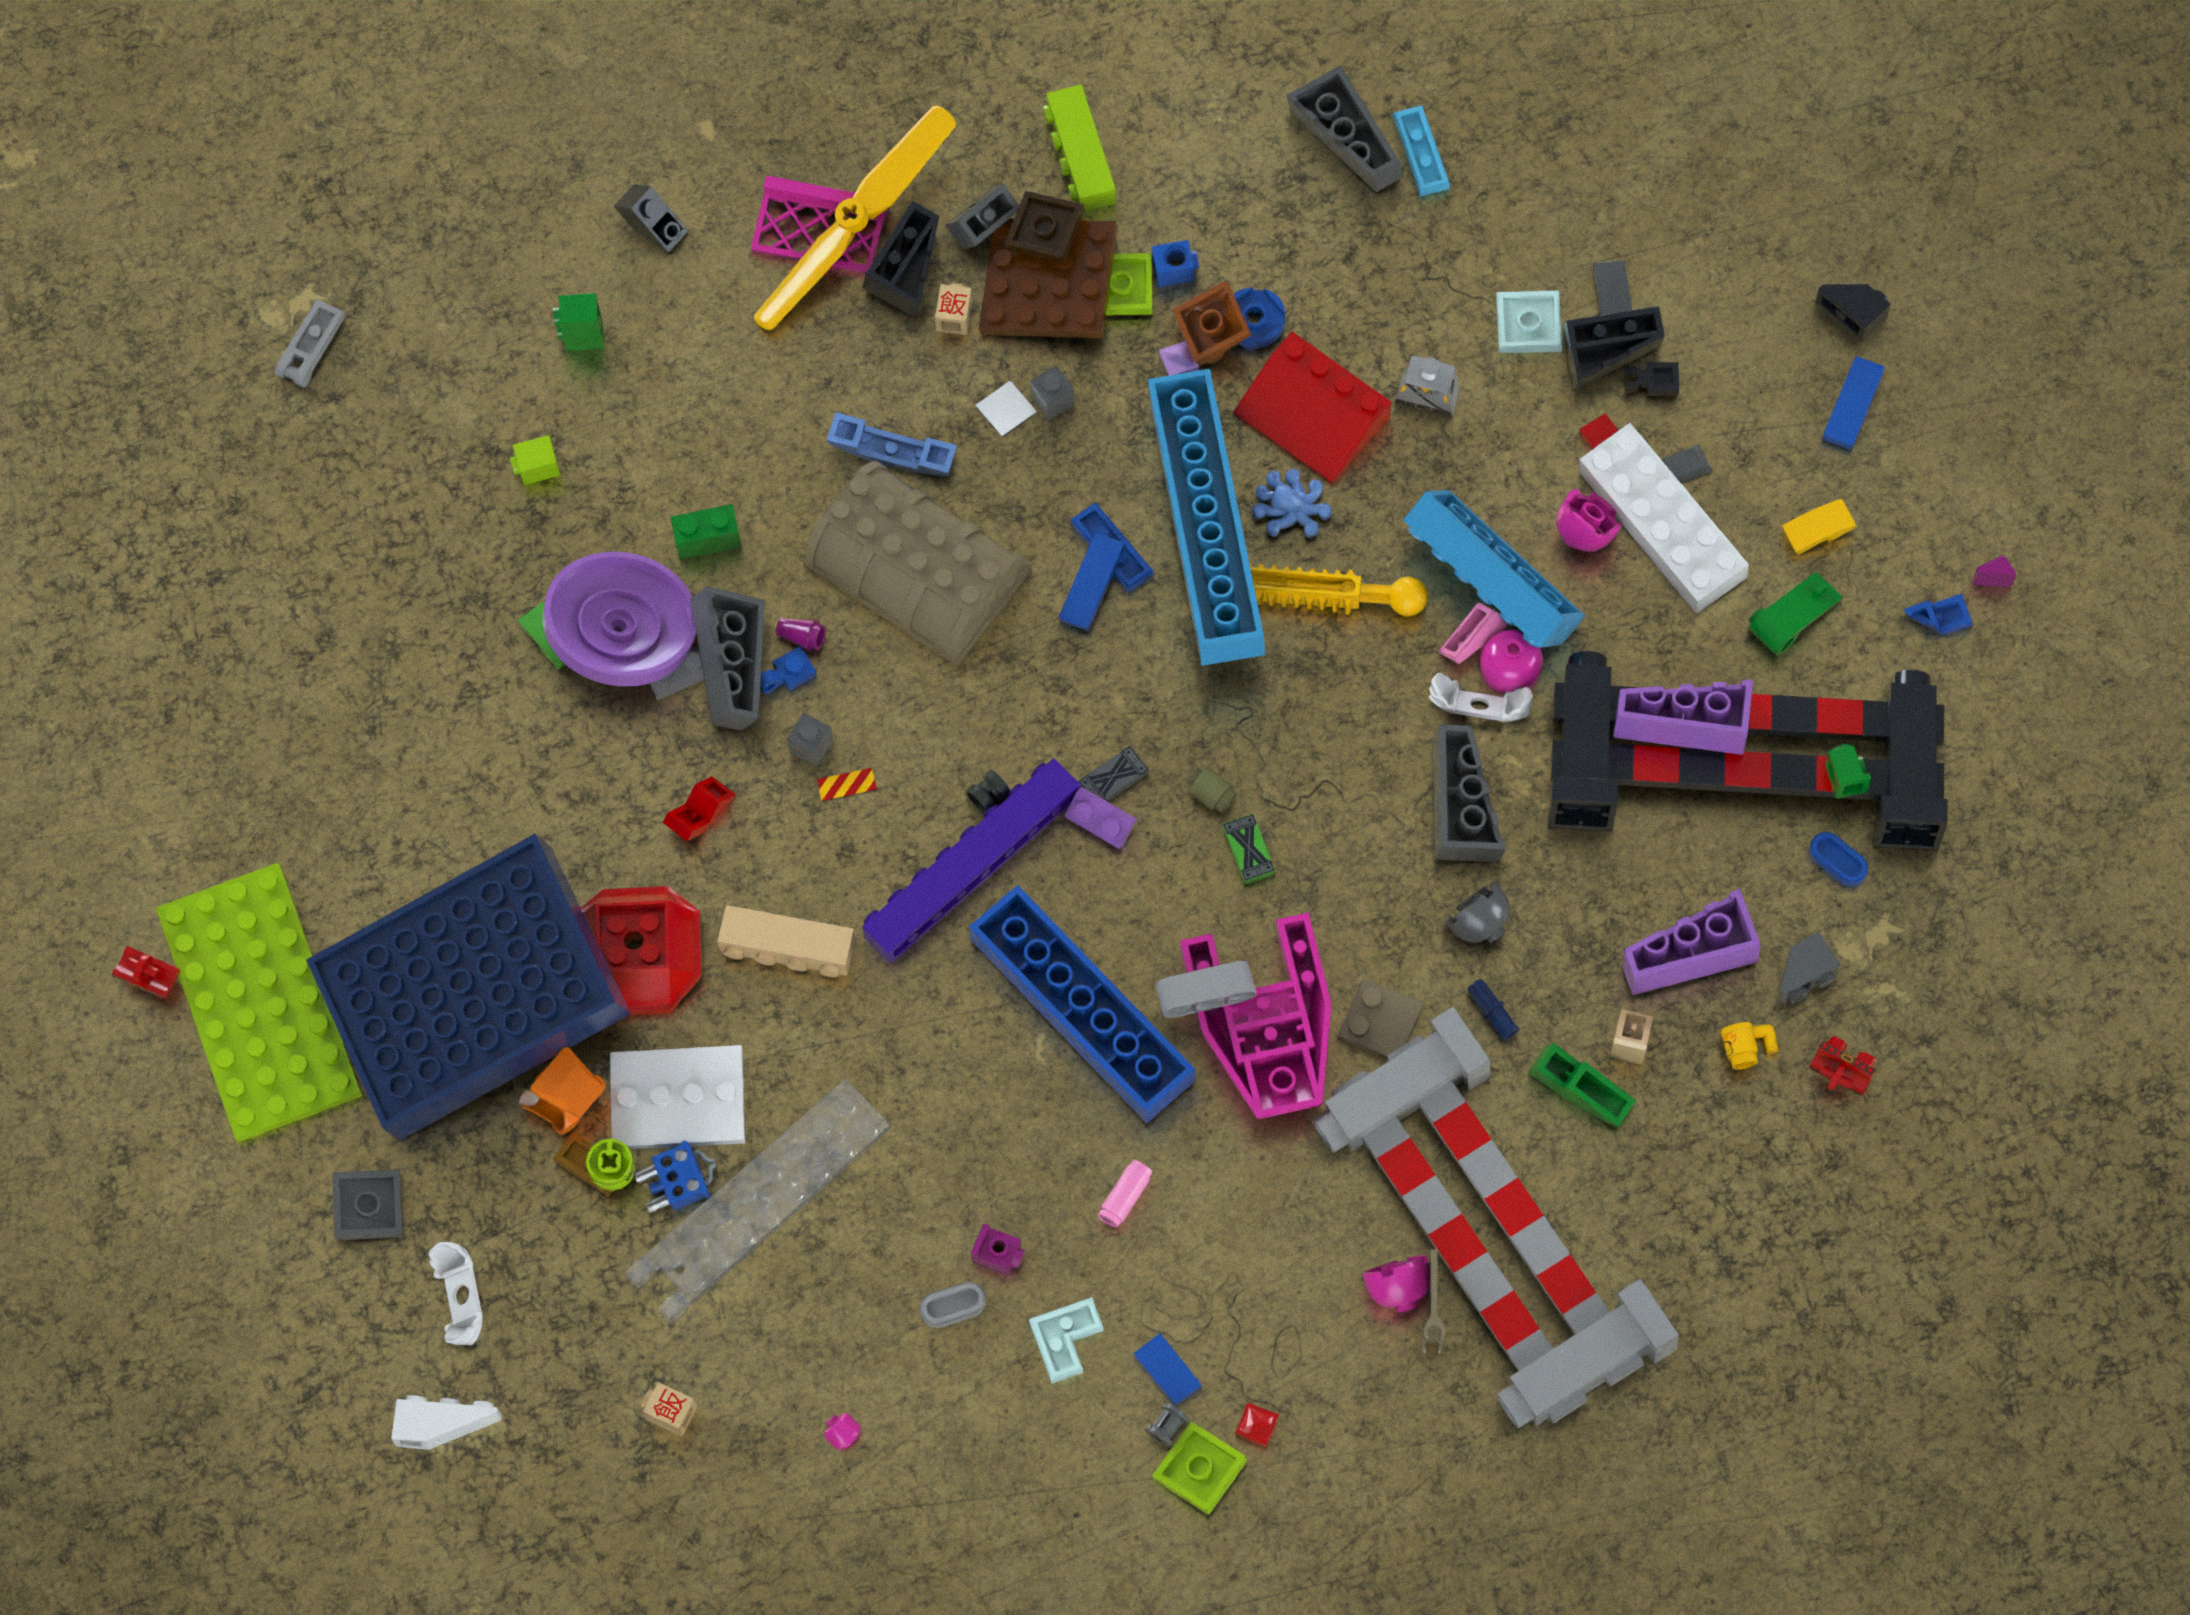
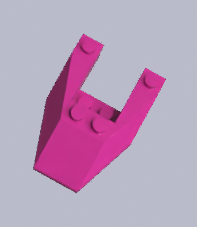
M1309 913L1276 919V935L1288 981L1255 988L1257 995L1248 1001L1196 1013L1203 1036L1257 1119L1317 1107L1323 1103L1332 1003ZM1212 933L1180 940V955L1185 973L1220 965Z

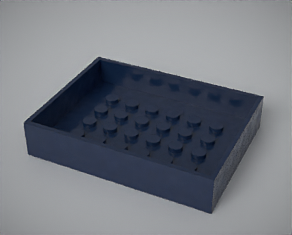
M536 834L531 835L306 959L383 1130L400 1140L556 1056L562 1048H570L631 1014L552 847Z

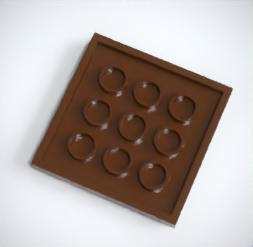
M1014 219L1007 220L992 233L979 322L981 335L1103 338L1118 229L1116 221L1081 220L1065 264L1007 250L1005 241Z

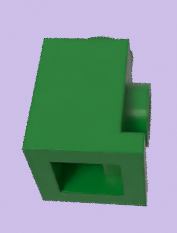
M1841 744L1829 750L1825 767L1835 798L1839 799L1867 793L1871 776L1870 773H1866L1863 757L1857 756L1854 745Z

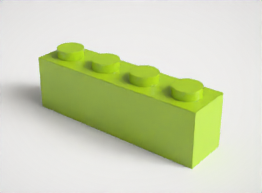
M1082 84L1046 93L1047 105L1042 106L1046 124L1052 123L1054 132H1051V139L1055 151L1061 150L1063 158L1059 159L1063 176H1069L1071 182L1070 185H1067L1071 201L1083 204L1085 212L1116 204V189Z

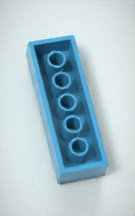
M1450 490L1426 491L1403 519L1410 527L1408 530L1412 536L1419 541L1427 542L1433 548L1431 550L1432 554L1440 561L1448 562L1455 568L1454 574L1461 581L1467 584L1471 583L1478 590L1477 595L1481 600L1497 607L1501 611L1500 617L1509 625H1516L1524 633L1522 636L1530 645L1534 647L1539 646L1540 648L1562 645L1585 618V615Z

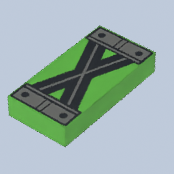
M1250 814L1224 823L1223 830L1244 884L1247 885L1275 875V868L1254 815Z

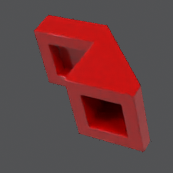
M711 776L696 783L686 803L668 812L662 823L685 841H689L703 834L734 800L736 794Z

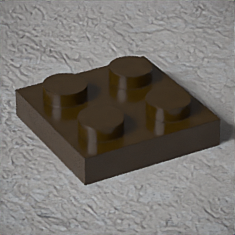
M1025 191L1005 241L1006 249L1065 264L1085 212L1084 205Z

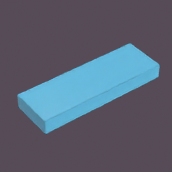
M1420 105L1394 112L1392 119L1419 196L1449 189L1450 183L1423 106Z

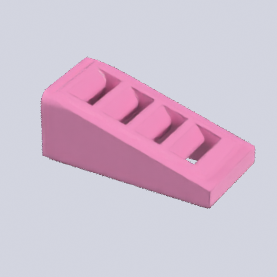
M1477 603L1438 652L1442 656L1460 664L1481 648L1491 636L1504 630L1508 623L1496 611L1481 603Z

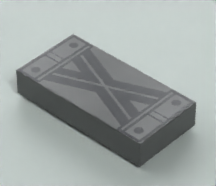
M1128 746L1078 782L1080 783V788L1083 787L1109 802L1147 776L1149 769L1132 747Z

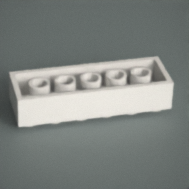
M1631 423L1624 426L1579 459V473L1597 495L1605 499L1616 510L1615 517L1696 614L1747 578L1749 564Z

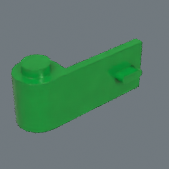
M1814 572L1765 610L1762 607L1757 609L1749 618L1751 623L1749 631L1776 656H1779L1793 644L1804 628L1839 603L1843 596L1817 572Z

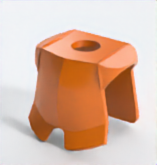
M564 1047L552 1062L535 1077V1082L530 1087L531 1091H523L519 1106L552 1123L556 1132L564 1135L574 1129L592 1103L602 1095L605 1090L606 1081L600 1076L593 1075L570 1048Z

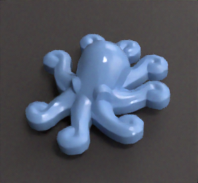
M1290 469L1285 475L1286 482L1290 486L1281 481L1278 471L1269 472L1266 482L1275 491H1269L1267 486L1260 485L1256 489V498L1262 502H1271V506L1263 503L1255 504L1252 508V516L1258 520L1264 518V516L1271 518L1280 517V519H1272L1266 524V532L1272 537L1277 536L1280 529L1288 528L1296 522L1304 526L1306 537H1315L1318 534L1319 527L1308 516L1318 514L1322 520H1327L1332 515L1331 506L1327 503L1314 504L1322 494V482L1313 479L1309 483L1310 493L1305 494V489L1299 481L1300 472L1297 469Z

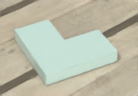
M1091 1297L1029 1319L1051 1384L1083 1373L1073 1341L1104 1331L1093 1298Z

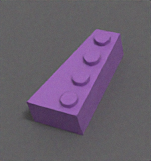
M1741 680V684L1726 685V682H1713L1712 686L1693 687V684H1683L1677 689H1664L1663 686L1620 689L1613 737L1743 755L1748 735L1753 680Z
M1740 888L1731 892L1729 897L1720 902L1714 901L1705 906L1703 911L1689 918L1686 916L1676 921V925L1665 931L1660 930L1624 949L1622 968L1632 995L1757 963L1761 944Z

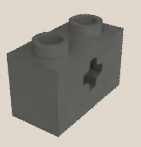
M1001 184L986 191L950 220L946 227L963 250L978 245L1015 215L1019 204L1005 185Z

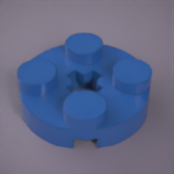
M1253 287L1235 292L1234 296L1252 334L1238 343V345L1243 346L1248 351H1255L1258 348L1274 343L1285 329V307L1280 298L1270 290H1253ZM1248 314H1261L1260 322L1250 323L1248 321Z

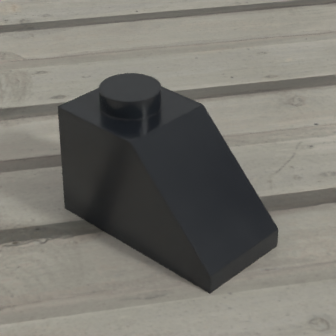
M1823 284L1818 289L1815 301L1816 304L1861 342L1887 318L1891 305L1881 291L1874 290L1868 284Z

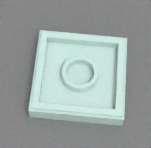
M1559 291L1497 292L1499 353L1562 352Z

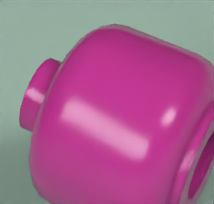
M843 1413L839 1417L834 1414L825 1423L828 1428L824 1432V1437L838 1450L848 1448L860 1436L861 1426L848 1413Z

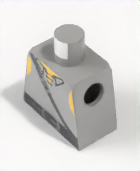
M1411 356L1402 374L1395 403L1452 417L1460 393L1456 368L1452 365L1438 362L1437 359L1432 357Z

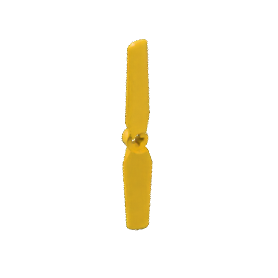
M932 106L861 181L853 198L843 200L835 210L836 222L816 239L756 312L754 320L757 325L765 330L774 329L844 254L855 233L866 227L869 217L873 220L894 204L955 128L956 120L947 110L940 106ZM849 212L856 213L857 217L854 220L852 218L848 219L847 214Z

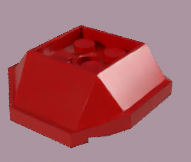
M669 886L602 889L581 907L585 919L627 1004L630 1015L671 1014L680 1004V1001L701 979L702 943L700 910ZM633 940L643 942L638 949L632 950L627 948V945Z

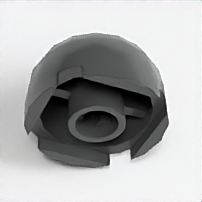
M1496 881L1491 882L1490 891L1484 886L1459 904L1456 909L1461 912L1455 915L1454 919L1450 914L1444 919L1447 926L1460 939L1469 943H1478L1487 939L1489 943H1492L1505 933L1502 926L1509 919L1510 904L1504 891Z

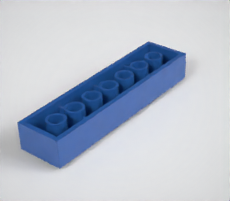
M1018 885L969 926L970 940L1146 1124L1195 1082V1068Z

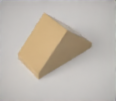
M1621 1009L1610 1058L1642 1065L1653 1016Z

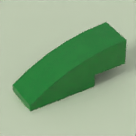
M1555 1043L1546 1045L1528 1070L1529 1074L1563 1098L1616 1128L1620 1126L1636 1102L1634 1098L1587 1062L1577 1061Z

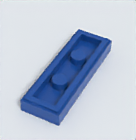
M1855 356L1822 440L1852 450L1884 373L1885 366Z
M1096 502L1070 520L1073 528L1088 546H1090L1095 532L1125 543L1126 547L1115 570L1114 577L1128 593L1154 575L1153 569Z
M1095 532L1058 619L1061 622L1089 632L1126 545L1124 542Z

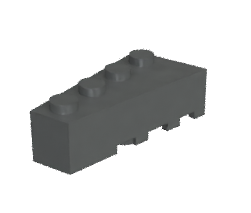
M1341 66L1286 95L1290 112L1374 191L1378 192L1403 178L1401 163Z
M707 586L690 599L711 721L713 725L742 731L757 721L759 715L765 600Z
M1439 724L1433 736L1435 860L1500 862L1506 851L1504 839H1501L1496 811L1493 810L1490 800L1488 782L1485 781L1482 772V762L1472 726Z

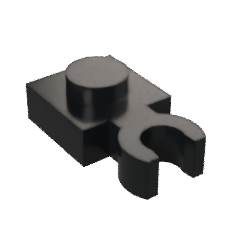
M1647 362L1646 370H1641L1636 366H1627L1624 369V376L1636 378L1635 382H1625L1626 392L1634 393L1641 388H1647V396L1679 395L1678 362Z

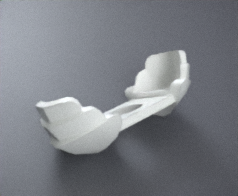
M1437 673L1431 680L1432 685L1429 688L1431 702L1451 714L1512 722L1527 717L1530 714L1529 709L1533 706V695L1529 687L1518 688L1514 692L1507 691L1504 697L1461 691L1459 690L1458 681H1451L1448 676ZM1481 701L1486 703L1488 708L1478 710L1473 708L1471 703Z
M439 1242L429 1251L428 1255L431 1258L430 1265L434 1269V1277L437 1279L444 1278L453 1322L444 1327L446 1332L444 1335L445 1342L455 1345H473L478 1339L483 1324V1312L480 1306L473 1262L467 1250L453 1242ZM465 1285L469 1290V1298L466 1303L461 1305L457 1301V1291L461 1286Z

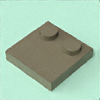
M1362 979L1338 1033L1337 1040L1387 1060L1389 1054L1408 1043L1422 1011L1423 1002Z

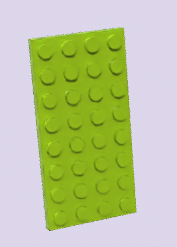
M279 862L155 907L175 966L181 971L179 978L237 1143L362 1097L343 1040L306 959L313 955Z

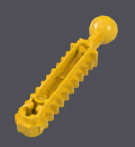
M1249 563L1258 605L1264 601L1268 602L1269 606H1273L1274 602L1281 603L1282 607H1286L1287 603L1294 604V607L1298 608L1301 604L1306 605L1307 609H1311L1312 606H1319L1320 610H1324L1325 607H1332L1333 612H1336L1338 608H1344L1345 614L1349 615L1352 609H1359L1360 602L1389 604L1397 614L1409 617L1420 613L1428 602V591L1425 585L1419 579L1411 576L1401 577L1391 586L1361 583V576L1354 575L1352 569H1349L1347 574L1344 575L1340 573V570H1336L1335 574L1328 573L1327 569H1323L1322 573L1315 572L1314 568L1306 572L1302 571L1301 567L1294 571L1290 570L1289 566H1285L1284 570L1277 569L1276 565H1272L1271 569L1264 568L1263 564H1260L1257 568L1252 567L1251 563Z

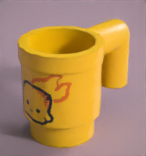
M1741 1022L1724 1027L1720 1031L1727 1058L1731 1061L1732 1068L1735 1070L1750 1068L1759 1063L1757 1058L1759 1052L1755 1040L1757 1038H1763L1768 1055L1780 1051L1775 1030L1770 1024L1753 1026L1750 1022Z

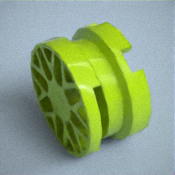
M611 1138L600 1140L588 1152L586 1159L587 1170L594 1184L601 1189L609 1191L619 1190L628 1185L632 1180L635 1172L634 1159L630 1149L620 1140Z

